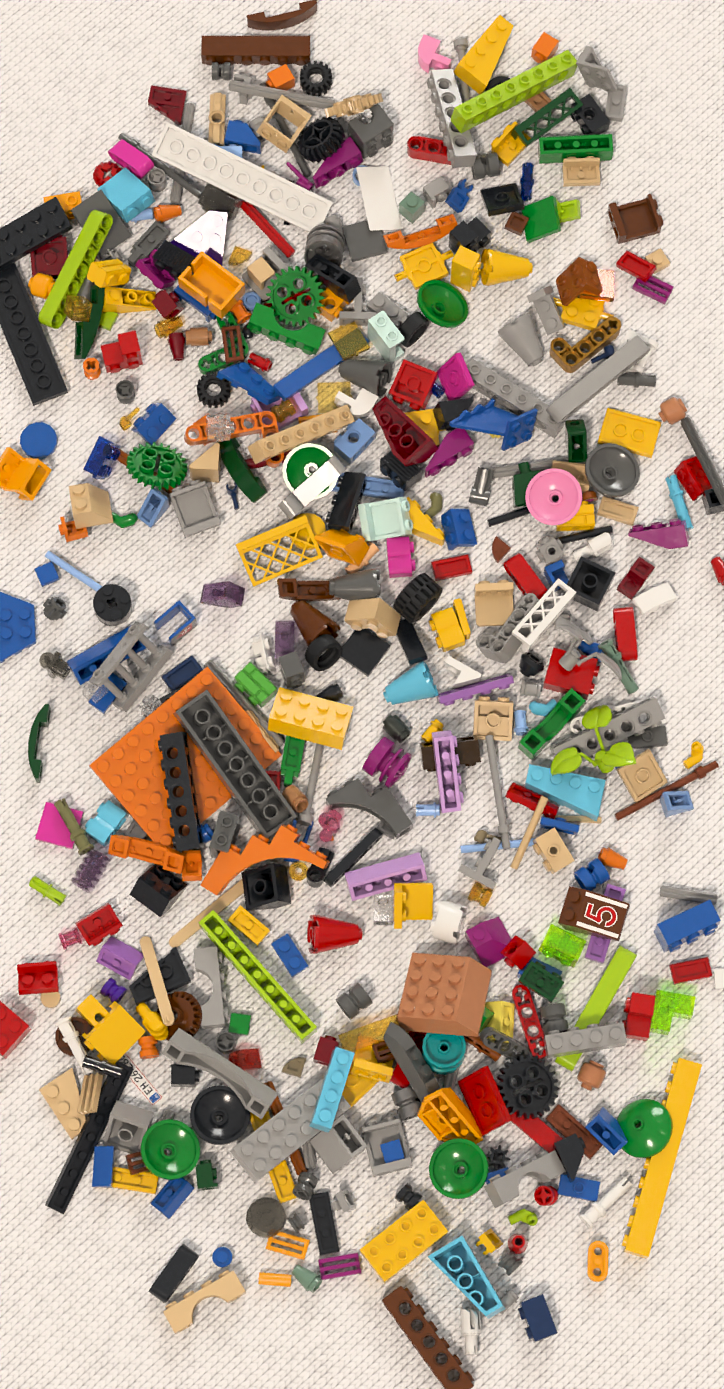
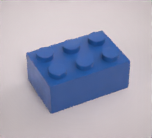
M708 900L657 924L654 934L663 952L670 951L672 953L680 949V946L686 942L689 945L696 942L698 937L703 934L706 937L716 932L715 929L718 928L721 920L711 900Z

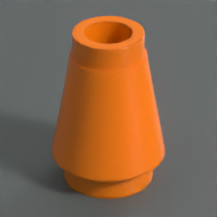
M157 205V207L153 208L155 220L161 223L182 215L180 205Z
M602 847L598 855V859L604 866L624 870L628 859L609 847Z

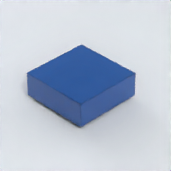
M52 561L34 569L42 587L60 580Z
M399 1139L380 1144L385 1164L405 1159Z

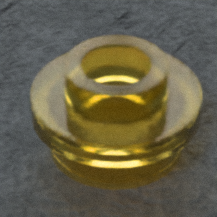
M296 861L290 865L289 875L292 879L301 881L306 878L308 867L305 863ZM296 868H301V869H302V872H301V873H297V872L295 871V869H296Z

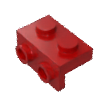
M109 903L75 923L89 946L100 944L104 937L109 934L112 936L118 933L120 927L123 926Z

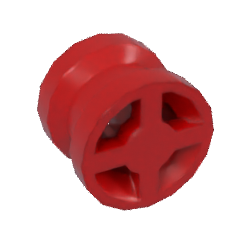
M540 1186L535 1190V1201L542 1206L554 1205L558 1200V1191L553 1186Z

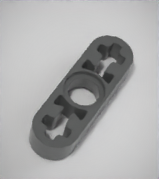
M486 1027L480 1033V1040L485 1046L509 1059L513 1057L517 1059L519 1055H523L525 1058L529 1054V1050L524 1044L493 1027ZM493 1035V1037H494L496 1040H495V1042H494V1040H492L491 1038H488V1039H487V1037ZM509 1041L506 1048L500 1049L502 1042ZM515 1049V1050H517V1051H519V1052L522 1051V1053H521V1054H518V1053L516 1054L513 1050Z

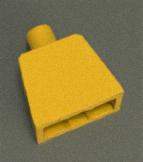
M91 994L75 1009L93 1028L99 1023L95 1019V1015L100 1014L104 1018L109 1013Z

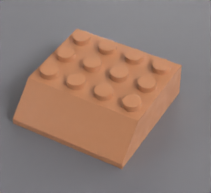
M412 953L397 1015L399 1026L405 1031L479 1037L492 970L471 957Z

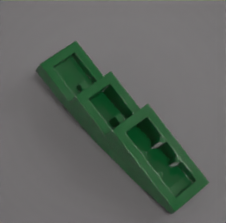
M90 286V303L83 304L82 322H76L74 359L76 360L86 359L94 342L100 324L105 287Z

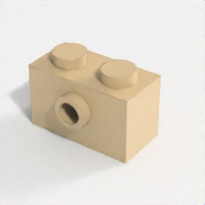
M555 827L533 840L534 845L532 847L537 855L542 856L544 860L542 864L547 872L551 871L554 874L575 861Z

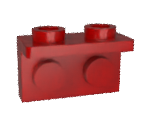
M697 456L682 461L674 470L675 475H677L692 501L697 500L704 493V490L713 489Z
M56 961L17 965L19 995L59 992Z

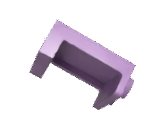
M299 392L286 401L280 398L279 401L269 405H265L253 397L251 398L250 408L252 412H272L276 417L278 430L297 421L298 417L308 415V407ZM269 418L262 419V422L265 425L271 424V420Z

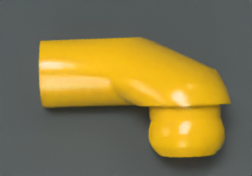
M695 741L692 743L691 757L683 761L686 769H690L702 761L704 748L700 742Z

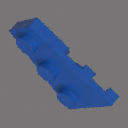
M240 362L217 373V378L221 380L225 378L232 382L231 386L245 389L247 395L265 405L279 401L281 398L273 389V386L245 362Z

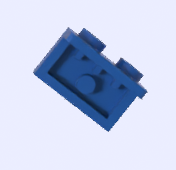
M162 403L150 404L146 408L144 416L137 418L133 423L134 427L131 429L150 445H153V442H156L177 419Z
M450 509L441 515V524L449 551L457 547H474L477 544L469 509Z

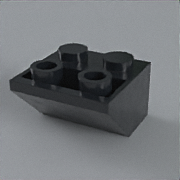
M154 864L138 878L129 895L161 917L173 906L188 885L170 871L164 870L162 865Z

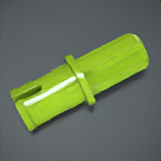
M36 876L29 882L30 887L43 894L44 898H49L59 906L62 905L67 895L53 888L52 884L49 885Z

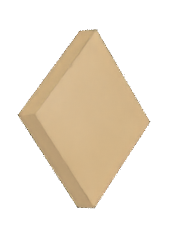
M649 749L635 757L636 764L621 766L616 769L633 801L636 803L668 783Z

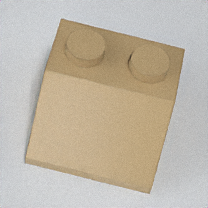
M89 483L69 486L76 529L113 523L108 491Z

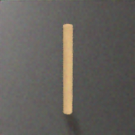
M541 796L510 866L516 870L520 865L548 798Z

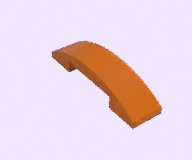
M450 214L436 219L437 226L403 236L400 230L384 235L383 238L389 248H418L443 238L458 224L454 215Z
M111 835L108 854L125 859L129 856L162 865L163 869L178 874L182 873L185 855L173 848L130 836Z

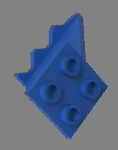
M492 398L485 406L478 404L471 412L464 410L459 417L449 423L454 428L504 436L501 450L505 451L531 439L538 410L535 408L518 416L495 407V400Z

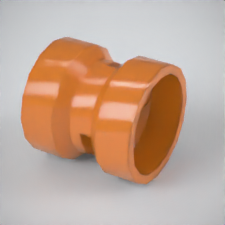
M144 1036L138 1039V1044L142 1047L139 1052L140 1059L159 1057V1050L155 1046L158 1040L153 1036Z

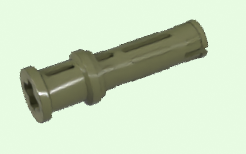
M65 798L62 801L60 799L55 802L54 806L71 834L70 839L79 850L78 854L84 855L93 850L94 845L89 842L86 836L87 832L81 829Z

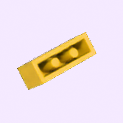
M460 245L452 259L450 283L468 292L471 291L472 287L476 288L480 280L481 270L479 269L482 264L480 262V254Z

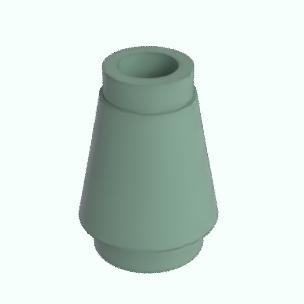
M299 1264L292 1271V1275L307 1292L311 1291L314 1293L322 1283V1279L319 1278L320 1275Z

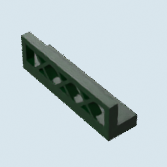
M569 88L515 127L511 136L515 140L519 138L528 147L539 137L580 109L583 103L572 89ZM571 98L577 104L573 108L565 107V103L571 100ZM556 110H562L560 118L551 117V113ZM542 120H548L545 129L537 128V124ZM528 130L534 131L533 137L530 140H527L523 135Z

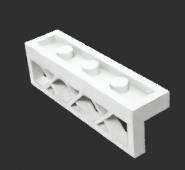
M559 578L511 633L523 642L522 649L527 653L574 600L576 591ZM557 586L566 591L564 596H555L554 590ZM544 601H553L554 607L544 610L543 603ZM533 614H541L542 621L540 623H532L531 616ZM530 627L531 634L527 638L518 632L521 628Z

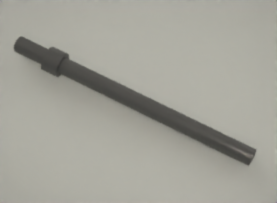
M266 82L260 84L261 86L268 87ZM264 97L266 105L272 109L276 104V100ZM275 112L274 117L282 133L291 139L292 135L283 117ZM294 141L290 149L304 177L307 178L311 173Z
M124 133L119 135V140L123 139L147 155L155 167L162 169L166 175L198 199L202 197L203 192L160 160L152 157V154L142 148L135 139H130Z

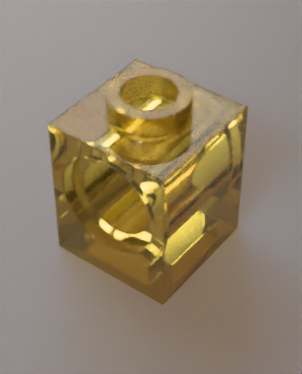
M67 295L63 313L72 321L89 322L93 304L84 296Z

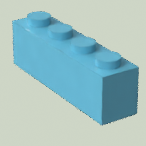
M335 1047L332 1051L309 1127L327 1133L331 1130L353 1061L354 1052Z

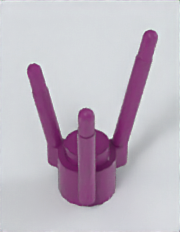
M287 162L286 165L299 177L295 184L310 191L314 184L305 178L290 162Z

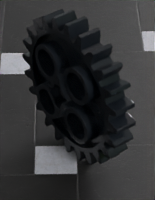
M530 1054L526 1055L525 1058L523 1055H519L517 1059L515 1057L511 1058V1063L508 1061L504 1063L506 1068L502 1067L499 1069L503 1075L496 1076L501 1081L496 1085L500 1088L499 1092L502 1095L503 1101H505L507 1108H511L509 1114L517 1112V1118L523 1115L524 1120L529 1119L530 1116L532 1119H535L537 1114L540 1117L543 1116L544 1111H550L549 1106L555 1105L552 1099L558 1098V1095L554 1093V1091L559 1090V1087L554 1086L558 1079L552 1078L556 1072H549L548 1070L551 1065L545 1067V1060L543 1059L538 1062V1056L533 1057L532 1060ZM528 1069L533 1071L534 1078L529 1077ZM512 1078L517 1080V1087L512 1085ZM539 1078L542 1079L540 1083L517 1095H513L514 1091ZM537 1087L543 1090V1096L537 1093ZM521 1095L526 1098V1105L521 1102Z

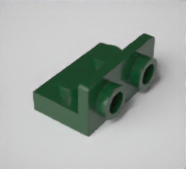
M531 961L518 982L552 1003L564 985L563 978L555 972L551 974L545 970L546 967L540 962L536 961L534 963Z

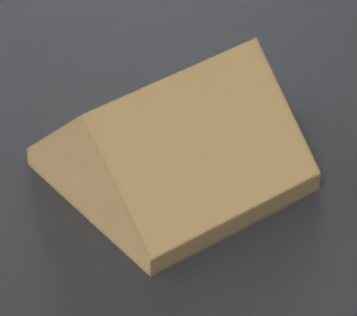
M218 442L189 465L192 481L200 479L201 482L219 483L221 451Z

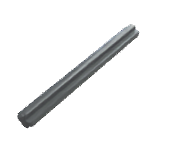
M685 417L681 419L680 424L720 504L724 505V485L691 419Z

